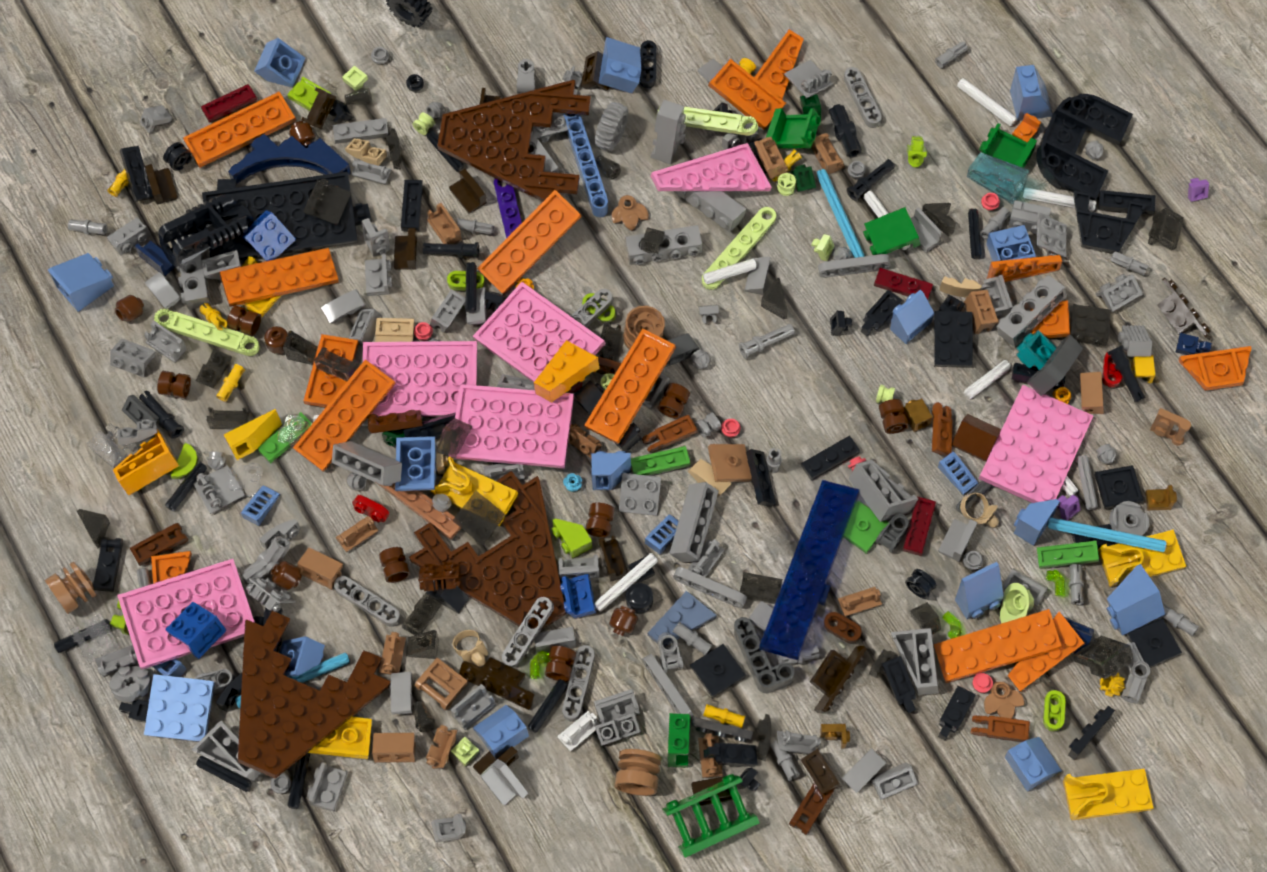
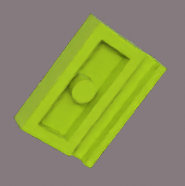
M302 77L301 81L297 82L287 96L288 99L310 111L318 94L315 91L316 87L328 93L330 92Z

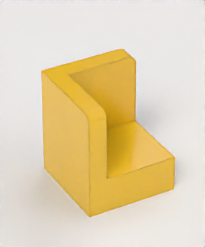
M1153 355L1150 357H1133L1131 369L1135 370L1136 377H1147L1148 383L1153 382L1155 377Z

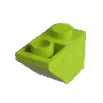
M560 519L553 520L552 532L556 539L560 538L564 553H569L572 559L593 548L592 540L583 525Z

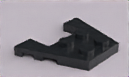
M1074 190L1073 198L1081 247L1119 253L1143 213L1146 204L1129 201L1126 218L1088 211L1091 193Z

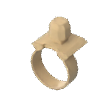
M970 493L963 497L960 508L964 517L978 522L977 524L985 523L992 528L996 527L999 523L998 518L993 514L998 505L989 506L988 500L980 493ZM972 494L979 496L984 504L982 516L976 519L970 517L965 509L966 500Z
M464 630L454 637L452 645L463 661L479 667L486 663L485 657L488 655V651L477 632L474 630ZM469 636L478 638L476 646L472 650L461 651L456 649L458 642L463 638Z

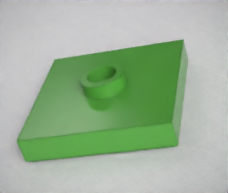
M858 501L835 528V532L864 553H867L875 544L880 532L889 522L887 520L880 522L870 508Z

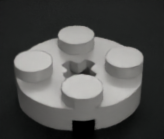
M1124 501L1114 507L1110 513L1111 530L1143 536L1149 528L1148 515L1146 512L1143 513L1140 509L1141 506L1137 503ZM1127 517H1129L1130 521H1133L1132 524L1126 522Z
M125 665L118 668V672L112 676L109 686L117 700L132 702L135 701V697L141 695L142 698L149 692L152 683L147 669L141 670L140 666Z

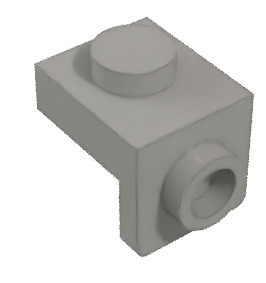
M163 105L144 109L140 123L148 133H152L155 125L170 123L172 117Z
M461 813L456 814L453 818L437 819L431 822L435 842L458 840L465 834L466 823L462 819Z

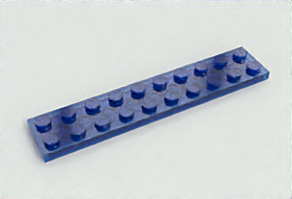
M822 480L759 645L760 650L795 660L799 659L857 502L859 489Z

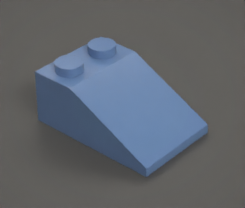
M606 37L599 84L632 94L640 80V47Z
M435 436L397 438L396 461L402 463L401 481L395 483V491L435 490L437 470V443Z
M995 562L962 578L955 601L966 620L971 617L976 619L988 609L994 610L1001 605L1004 595L999 564Z

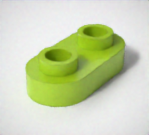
M466 271L450 272L447 276L449 288L466 291ZM477 272V288H483L484 277L480 272Z
M589 293L585 295L582 300V305L586 303L594 295V293ZM595 301L596 304H597V306H598V308H600V307H601L600 304L597 303V301ZM611 305L597 319L603 323H610L616 318V310ZM590 306L586 311L593 315L596 309ZM606 312H610L608 317L604 316Z
M1052 690L1044 698L1043 724L1049 731H1058L1065 722V696L1060 691ZM1051 700H1056L1057 705H1053ZM1050 719L1056 720L1057 724H1051Z

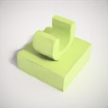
M353 66L342 79L356 91L363 86L368 77L356 66Z
M825 234L821 240L814 239L811 246L815 247L814 252L818 253L820 259L828 261L835 247L831 236Z
M466 737L451 750V754L464 766H467L480 752Z

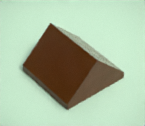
M967 414L961 421L952 442V447L986 462L1002 429Z

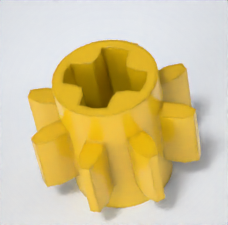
M1115 671L1111 673L1105 672V675L1100 679V690L1105 691V695L1110 697L1113 694L1119 696L1120 692L1125 689V678L1120 677L1119 673Z

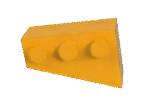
M566 340L534 381L535 393L552 403L568 392L574 384L579 381L582 382L587 375L599 370L598 357Z
M158 429L157 433L154 434L155 436L147 443L144 441L140 444L141 448L134 455H128L113 469L118 482L128 496L179 466L167 441Z

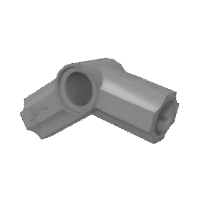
M281 536L275 537L269 548L257 557V561L240 573L247 584L252 583L249 578L271 576V570L274 565L280 564L290 549L288 539Z
M1130 642L1118 648V652L1129 672L1121 698L1129 703L1137 704L1147 677L1150 674V667L1144 662L1135 643ZM1135 670L1142 671L1144 676L1137 675Z

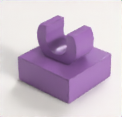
M1198 178L1190 179L1191 183H1189L1188 199L1190 202L1208 198L1209 182L1206 179L1201 181Z
M1062 495L1057 499L1060 501L1058 508L1063 520L1069 521L1080 511L1079 498L1075 495L1068 499Z

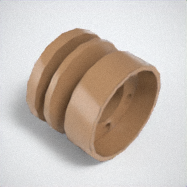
M638 306L628 313L625 320L623 338L629 350L642 328L663 338L665 321L661 312L650 306Z
M74 561L69 564L74 571L70 574L64 567L65 578L62 579L55 573L45 580L67 614L79 607L76 601L77 597H80L84 602L88 601L84 595L85 592L88 591L92 598L96 596L92 582L83 569L77 566Z
M621 750L618 767L622 770L616 773L614 787L621 792L632 795L650 796L656 794L659 778L655 775L660 772L659 765H661L662 758L658 754L647 750Z

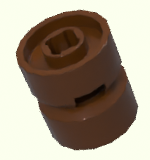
M235 305L228 315L227 327L236 331L241 329L242 333L253 337L260 327L262 316L251 310L247 312V309Z
M164 370L160 373L157 384L158 394L166 396L173 394L174 397L183 399L188 397L191 387L190 375L181 373L175 375L174 372Z
M669 383L664 392L665 397H662L658 405V410L667 417L678 419L682 415L684 405L687 404L690 391L680 384Z
M891 399L879 405L885 433L896 434L905 431L909 427L907 416L904 414L905 408L902 400Z
M592 503L589 508L586 532L594 537H609L612 527L610 522L613 521L615 508L606 503Z
M391 547L379 554L381 566L385 567L383 573L386 582L396 583L410 576L403 548Z
M552 646L549 654L550 662L546 665L544 675L556 681L559 679L565 682L569 681L572 672L570 666L574 664L576 652L567 647Z

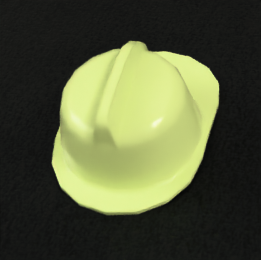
M1012 583L1005 589L1000 611L1001 624L1025 617L1033 609V596L1020 583Z

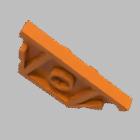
M1251 346L1185 355L1180 356L1178 360L1205 391L1241 386L1245 380L1252 348Z

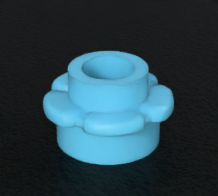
M574 473L568 474L563 480L564 486L571 492L579 490L582 486V478Z

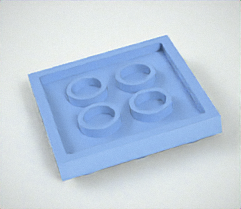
M154 674L144 735L200 742L207 735L215 682Z

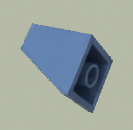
M1035 66L1016 67L1010 93L1017 121L1023 120L1026 113L1035 116L1037 119L1051 117L1053 113L1046 85Z
M89 253L48 269L56 288L77 312L114 287L111 273L107 269L103 270L98 258H93Z
M1141 564L1137 565L1107 598L1109 607L1106 609L1111 617L1110 623L1114 630H1119L1122 636L1165 615L1160 591Z

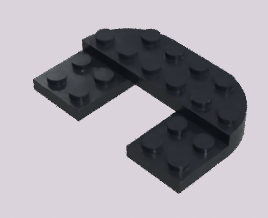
M1079 94L1078 96L1068 97L1063 100L1052 114L1037 148V164L1043 177L1057 189L1062 186L1072 192L1075 190L1091 193L1090 200H1096L1108 170L1075 153L1086 129L1119 145L1133 114L1091 94Z

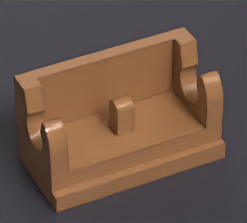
M824 133L815 137L811 149L821 167L829 175L844 169L845 165L832 146L828 133Z
M772 137L754 142L757 153L770 179L788 172V168Z
M442 203L437 204V210L434 213L431 210L428 211L427 222L443 244H454L462 239L459 227Z
M988 290L970 292L964 303L967 312H972V328L974 333L980 334L985 328L987 332L991 331L999 321Z
M1080 373L1082 410L1089 414H1104L1102 373Z
M309 547L297 563L302 576L331 590L334 588L335 580L342 574L340 570L343 567V563Z
M374 733L372 749L374 763L415 762L416 742L414 733Z

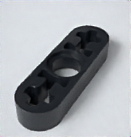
M651 40L644 41L641 44L640 84L644 88H652L656 84L657 51L656 44ZM647 48H650V55H647ZM647 61L653 63L651 67H645L643 64ZM646 73H650V81H646Z

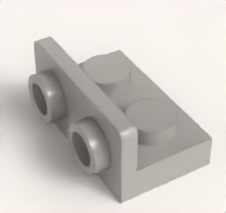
M137 217L107 236V239L121 256L129 252L136 244L146 241L151 235L148 227L143 225Z
M369 218L362 220L364 240L373 257L389 251L390 245L387 229L378 231L376 225L371 224Z
M382 254V259L365 260L367 296L389 295V287H392V277L388 276V271H391V261L387 260L386 254Z
M1121 274L1115 278L1114 283L1110 284L1108 282L1099 287L1100 291L1095 293L1097 297L1102 296L1109 312L1117 310L1143 294L1133 274L1127 276Z
M121 339L110 350V365L144 377L146 366L155 357V351Z
M322 762L321 766L316 768L314 774L315 783L308 790L307 798H309L311 806L335 812L348 775L347 771L329 767L326 763Z

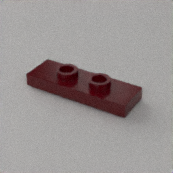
M247 84L200 107L210 123L256 101L257 97L250 85Z
M879 268L874 282L875 287L909 296L912 293L916 294L921 290L927 300L933 287L932 283L883 268Z
M917 496L919 499L913 510L903 551L922 556L936 501Z

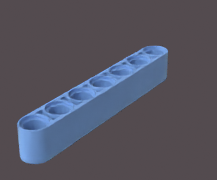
M563 113L568 127L566 132L591 211L596 217H604L608 213V199L581 115L567 113L566 116Z

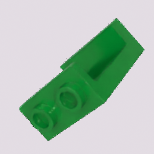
M782 108L775 109L766 138L772 137L778 149L811 148L821 118L814 108L810 109L809 114L786 115Z
M997 123L995 128L992 127L987 135L988 140L983 141L979 148V151H981L980 159L1019 177L1035 150L1037 140L1030 138L1028 142L1002 131L1000 129L1001 124Z
M906 207L864 223L865 231H863L866 241L871 242L870 250L872 255L887 254L912 244L913 248L920 246L919 236Z
M669 713L668 767L688 768L689 714Z

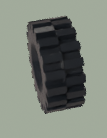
M386 0V5L390 7V12H393L395 17H399L401 22L404 21L405 24H410L411 27L416 26L419 28L422 26L433 10L431 3L427 2V0Z

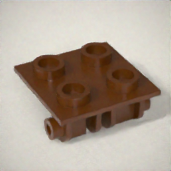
M446 562L438 566L426 564L420 567L418 581L420 590H424V592L434 591L433 580H435L436 590H438V580H441L442 590H444V579L446 589H456L457 586H460L459 564Z

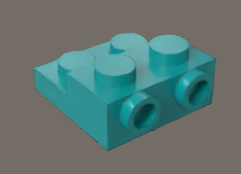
M1038 330L1034 334L1029 333L1023 339V342L1016 348L1019 351L1016 356L1029 369L1035 365L1040 370L1056 347Z

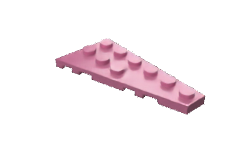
M748 143L654 171L650 176L658 191H770L772 188Z

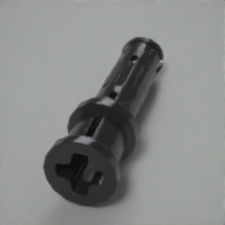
M887 159L865 178H859L855 185L849 186L846 189L848 196L854 201L859 200L863 193L871 190L873 184L895 168L894 163Z
M463 241L458 242V244L423 243V254L479 258V242H475V244H467Z
M1121 345L1107 353L1111 355L1115 363L1114 368L1120 371L1135 403L1146 398V396H1144L1130 367L1131 361L1127 359L1123 351L1124 347Z
M144 391L146 397L141 394L139 399L159 417V425L169 432V437L176 439L182 435L185 430L184 426L178 424L175 416L167 413L149 391Z

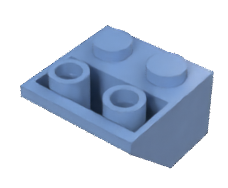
M1025 225L991 232L988 235L986 245L993 261L1036 257Z
M919 290L916 294L912 293L903 305L899 304L893 310L890 330L905 344L933 321L934 311L923 291Z
M599 451L591 453L593 490H612L622 481L623 473H631V453H626L625 451H617L616 453Z

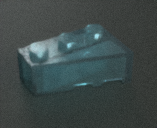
M980 152L970 165L967 178L1009 203L1014 204V200H1017L1025 189L1030 170Z

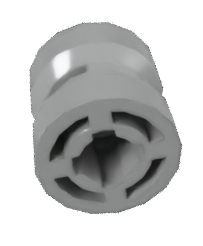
M712 412L706 415L705 419L695 422V426L703 438H707L711 435V432L722 428L720 421Z

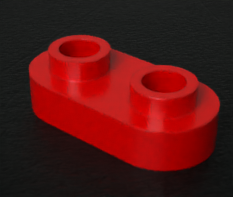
M1106 353L1103 359L1102 381L1108 387H1117L1121 383L1122 375L1119 370L1117 371L1114 368L1115 364L1110 363L1111 360L1113 361L1111 355Z
M357 495L352 501L356 512L371 517L375 522H385L390 515L384 506L363 495Z

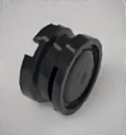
M176 142L167 148L163 155V160L174 171H179L184 168V164H189L192 159L190 156L192 153L181 142Z
M914 569L911 574L912 576L906 579L905 584L913 594L922 599H927L931 589H935L937 584L925 571Z
M644 583L631 585L626 592L627 607L636 611V614L648 612L653 605L652 589Z

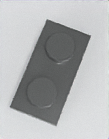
M135 395L128 396L122 411L134 423L137 424L138 421L145 419L156 421L157 423L159 419L157 415Z

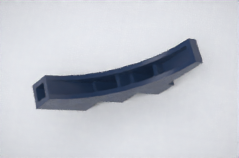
M265 134L256 138L251 144L252 152L246 154L240 162L234 164L228 171L230 179H236L237 184L255 173L277 167H301L323 175L341 172L351 174L349 164L321 138L312 142L306 149L293 136L284 140L278 147Z

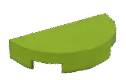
M187 443L184 444L177 460L179 466L173 469L172 479H182V477L187 476L198 463L196 451Z

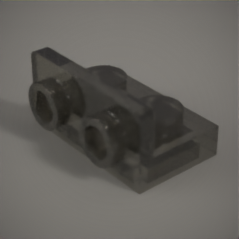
M1168 208L1156 212L1152 218L1153 224L1149 232L1148 244L1159 243L1170 250L1176 249L1184 217Z

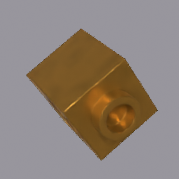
M922 398L906 403L904 414L907 416L908 423L913 432L931 425L933 417Z

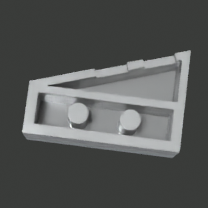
M663 100L657 113L654 131L657 132V140H653L652 145H655V148L651 153V158L668 164L672 163L679 145L684 143L686 134H684L686 124H684L686 119L684 106Z
M873 460L856 464L849 477L850 482L880 522L892 519L897 514H909L919 498L915 495H909L903 490L904 486L899 483L897 485L889 478L890 474Z
M931 628L891 632L892 640L918 695L939 693Z
M220 721L191 749L251 781H254L261 774L259 771L238 763L239 736L223 721Z

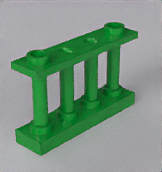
M734 774L727 775L722 778L723 781L680 801H670L666 804L667 807L662 809L665 815H673L683 839L682 845L678 846V849L684 858L760 823L757 815L746 811L736 784L743 782L741 777L738 775L734 776ZM725 789H729L739 813L738 819L732 822L727 819L717 793ZM710 797L721 823L720 827L714 830L709 829L699 805V801ZM689 806L692 807L702 831L701 836L695 839L690 837L680 810Z

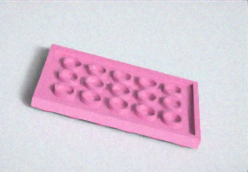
M523 282L517 286L473 335L477 342L533 383L566 340L593 355H596L606 344L602 338Z
M477 341L363 342V361L366 359L396 383L371 414L384 416L389 413L421 410L422 417H441L456 412L460 384L477 386Z
M460 384L449 456L452 459L565 468L574 394L565 393L551 403L538 396L535 390Z
M1022 385L979 479L1031 503L1056 499L1093 415L1060 402L1048 395L1043 394L1040 396L1034 389Z
M234 559L117 595L141 670L192 654L184 643L165 630L192 602L216 615L227 630L211 647L244 637L246 619L254 622Z

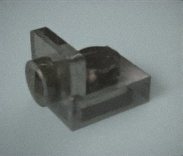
M647 227L644 238L641 239V250L647 253L659 254L665 232Z
M928 602L910 610L911 617L921 629L931 628L932 634L941 630L939 616Z
M883 649L872 665L869 674L874 678L879 673L883 674L884 669L881 663L898 655Z

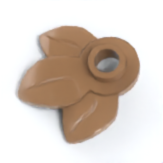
M625 195L620 198L618 206L613 210L612 221L613 223L622 221L626 228L633 231L639 219L648 220V211L644 205L636 203L634 197ZM629 201L631 206H625L624 202Z
M996 682L991 688V694L984 701L986 714H992L997 711L1000 717L1012 718L1015 707L1024 705L1022 695L1018 691L1012 690L1005 682ZM997 690H1003L1004 695H999Z

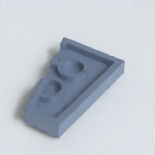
M686 591L652 627L647 636L657 644L658 637L664 632L671 633L678 640L681 637L672 631L679 622L690 630H695L707 621L715 619L716 614ZM665 638L663 640V647L671 644L672 638Z

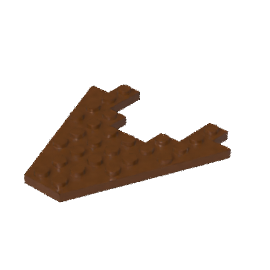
M570 80L443 114L437 144L438 150L542 202L554 190L558 193L577 194L580 180L579 175L544 172L546 156L529 154L533 126L551 128L553 112L589 115L591 96L574 95L575 80Z
M512 471L496 480V482L518 492L512 504L515 512L504 518L501 523L510 537L480 556L476 554L469 542L451 552L431 522L414 532L415 537L423 548L409 557L413 564L418 567H423L426 564L438 566L446 562L459 564L460 586L458 587L470 598L520 627L535 601L540 597H546L554 604V609L542 629L566 614L538 476L524 485L520 483ZM547 601L545 603L541 602L539 605L542 607L540 612L535 611L534 614L543 618L544 616L540 613L543 609L547 610L549 608ZM531 618L528 626L531 629H535L538 626V619Z
M272 611L264 626L247 619L245 621L238 763L276 779L389 688L391 681L375 675L382 658L363 650L347 682L328 674L320 691L285 676L284 674L292 658L275 652V649L290 623V618Z

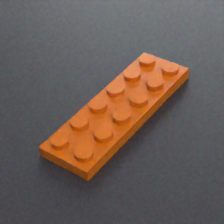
M279 91L183 137V140L191 151L197 165L201 168L253 143L256 138L261 137L263 134L267 136L296 122V118Z
M554 190L477 269L504 295L582 217L581 214Z
M329 248L220 271L229 307L338 283V276Z
M642 328L584 426L619 444L676 349L675 344Z
M365 359L294 445L293 449L324 472L332 462L333 445L348 442L369 415L396 384L395 381Z
M1050 609L933 644L945 683L1062 648Z

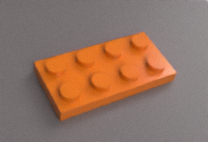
M732 59L724 65L708 84L710 88L745 116L754 117L758 126L763 130L770 124L775 109H783L786 105V102Z
M321 334L303 400L304 404L326 408L350 378L359 345L358 340Z

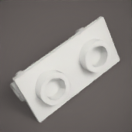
M587 711L557 737L571 752L595 732V726L600 724L596 720L597 717Z

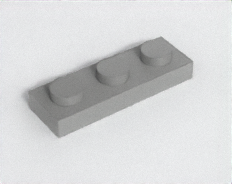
M386 118L333 125L335 144L351 142L354 138L369 140L389 137Z

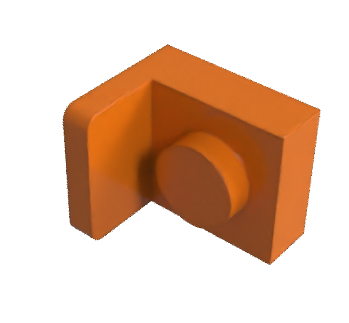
M1026 113L1023 121L1014 130L1012 135L1028 142L1030 138H1034L1039 132L1041 122L1035 116Z

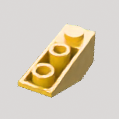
M276 409L223 435L236 460H239L256 451L282 425Z

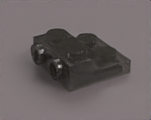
M1073 304L1070 334L1079 343L1106 346L1109 340L1111 310Z
M1102 635L1073 655L1076 663L1088 666L1091 674L1104 679L1115 676L1120 668L1130 665L1134 659L1130 645Z

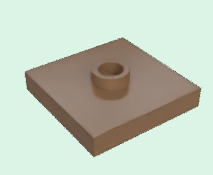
M710 444L708 446L715 482L751 481L752 477L747 462L745 444Z

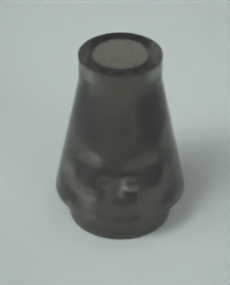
M362 87L344 95L346 105H368L369 102H372L369 88Z
M599 155L596 158V164L607 178L615 179L620 175L621 168L618 163L603 155Z
M424 701L415 702L413 708L416 728L420 732L432 730L435 726V720Z

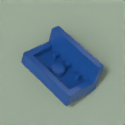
M585 574L571 579L563 576L561 591L566 599V602H564L566 613H569L574 619L596 613L590 576Z

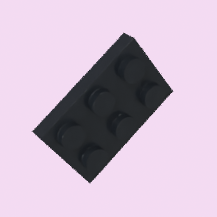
M935 311L934 367L972 368V312Z

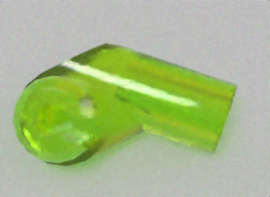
M1048 570L1046 572V579L1048 581L1052 580L1055 583V596H1065L1064 577L1058 570Z
M947 611L942 618L950 625L951 630L948 632V636L951 639L961 636V622L951 612Z
M540 651L531 659V679L540 678V666L542 663L550 661L549 653Z

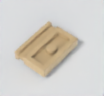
M377 318L375 342H413L414 319Z

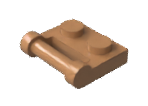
M1160 408L1150 430L1158 436L1171 439L1174 445L1180 446L1184 441L1185 433L1191 428V422ZM1174 424L1179 427L1177 432L1172 430Z
M436 658L416 681L414 687L418 690L422 689L440 703V707L447 710L467 686L468 681L439 658ZM431 679L448 692V696L445 698L426 682Z

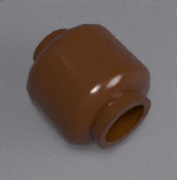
M299 121L290 127L289 136H293L306 149L316 138L310 124Z
M128 295L117 301L115 308L117 317L121 321L124 320L126 322H131L143 314V301L134 295Z
M271 327L264 336L268 350L274 354L284 353L290 347L291 342L288 332L282 327Z
M287 561L275 564L271 570L273 583L286 590L296 588L302 578L300 569Z
M625 606L614 609L609 622L610 627L614 628L613 633L623 637L625 633L631 634L638 620V616L635 614L636 611Z

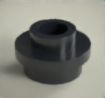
M417 74L410 75L406 80L407 88L413 92L421 90L424 86L423 78Z

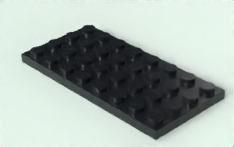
M348 172L202 192L203 203L224 194L230 196L236 203L246 207L253 217V221L247 225L248 227L265 211L272 212L295 237V241L281 254L358 243ZM240 236L214 249L209 248L210 258L235 250L238 251L240 260L247 259L249 256L253 258L262 257L249 242L244 241Z

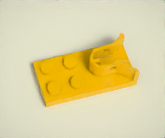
M449 456L447 460L450 465L439 484L435 486V490H430L434 496L445 494L451 500L452 505L500 527L518 492L455 463Z
M1174 529L1146 536L1165 540L1166 549L1164 552L1121 543L1111 546L1102 545L1098 551L1109 586L1120 585L1139 564L1142 565L1149 577L1185 568L1186 564Z
M351 717L308 753L368 759L372 719Z
M1145 768L1072 777L1071 774H1067L1063 779L1071 821L1153 810Z

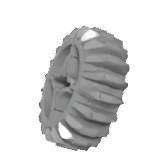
M611 102L599 120L595 144L603 150L612 151L624 133L629 111L623 104Z

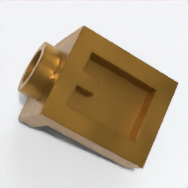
M1168 485L1166 489L1146 490L1145 492L1147 511L1171 510L1177 501L1176 491H1173L1172 485Z
M821 724L820 737H825L826 740H836L837 737H841V749L846 748L847 742H850V730H846V724Z

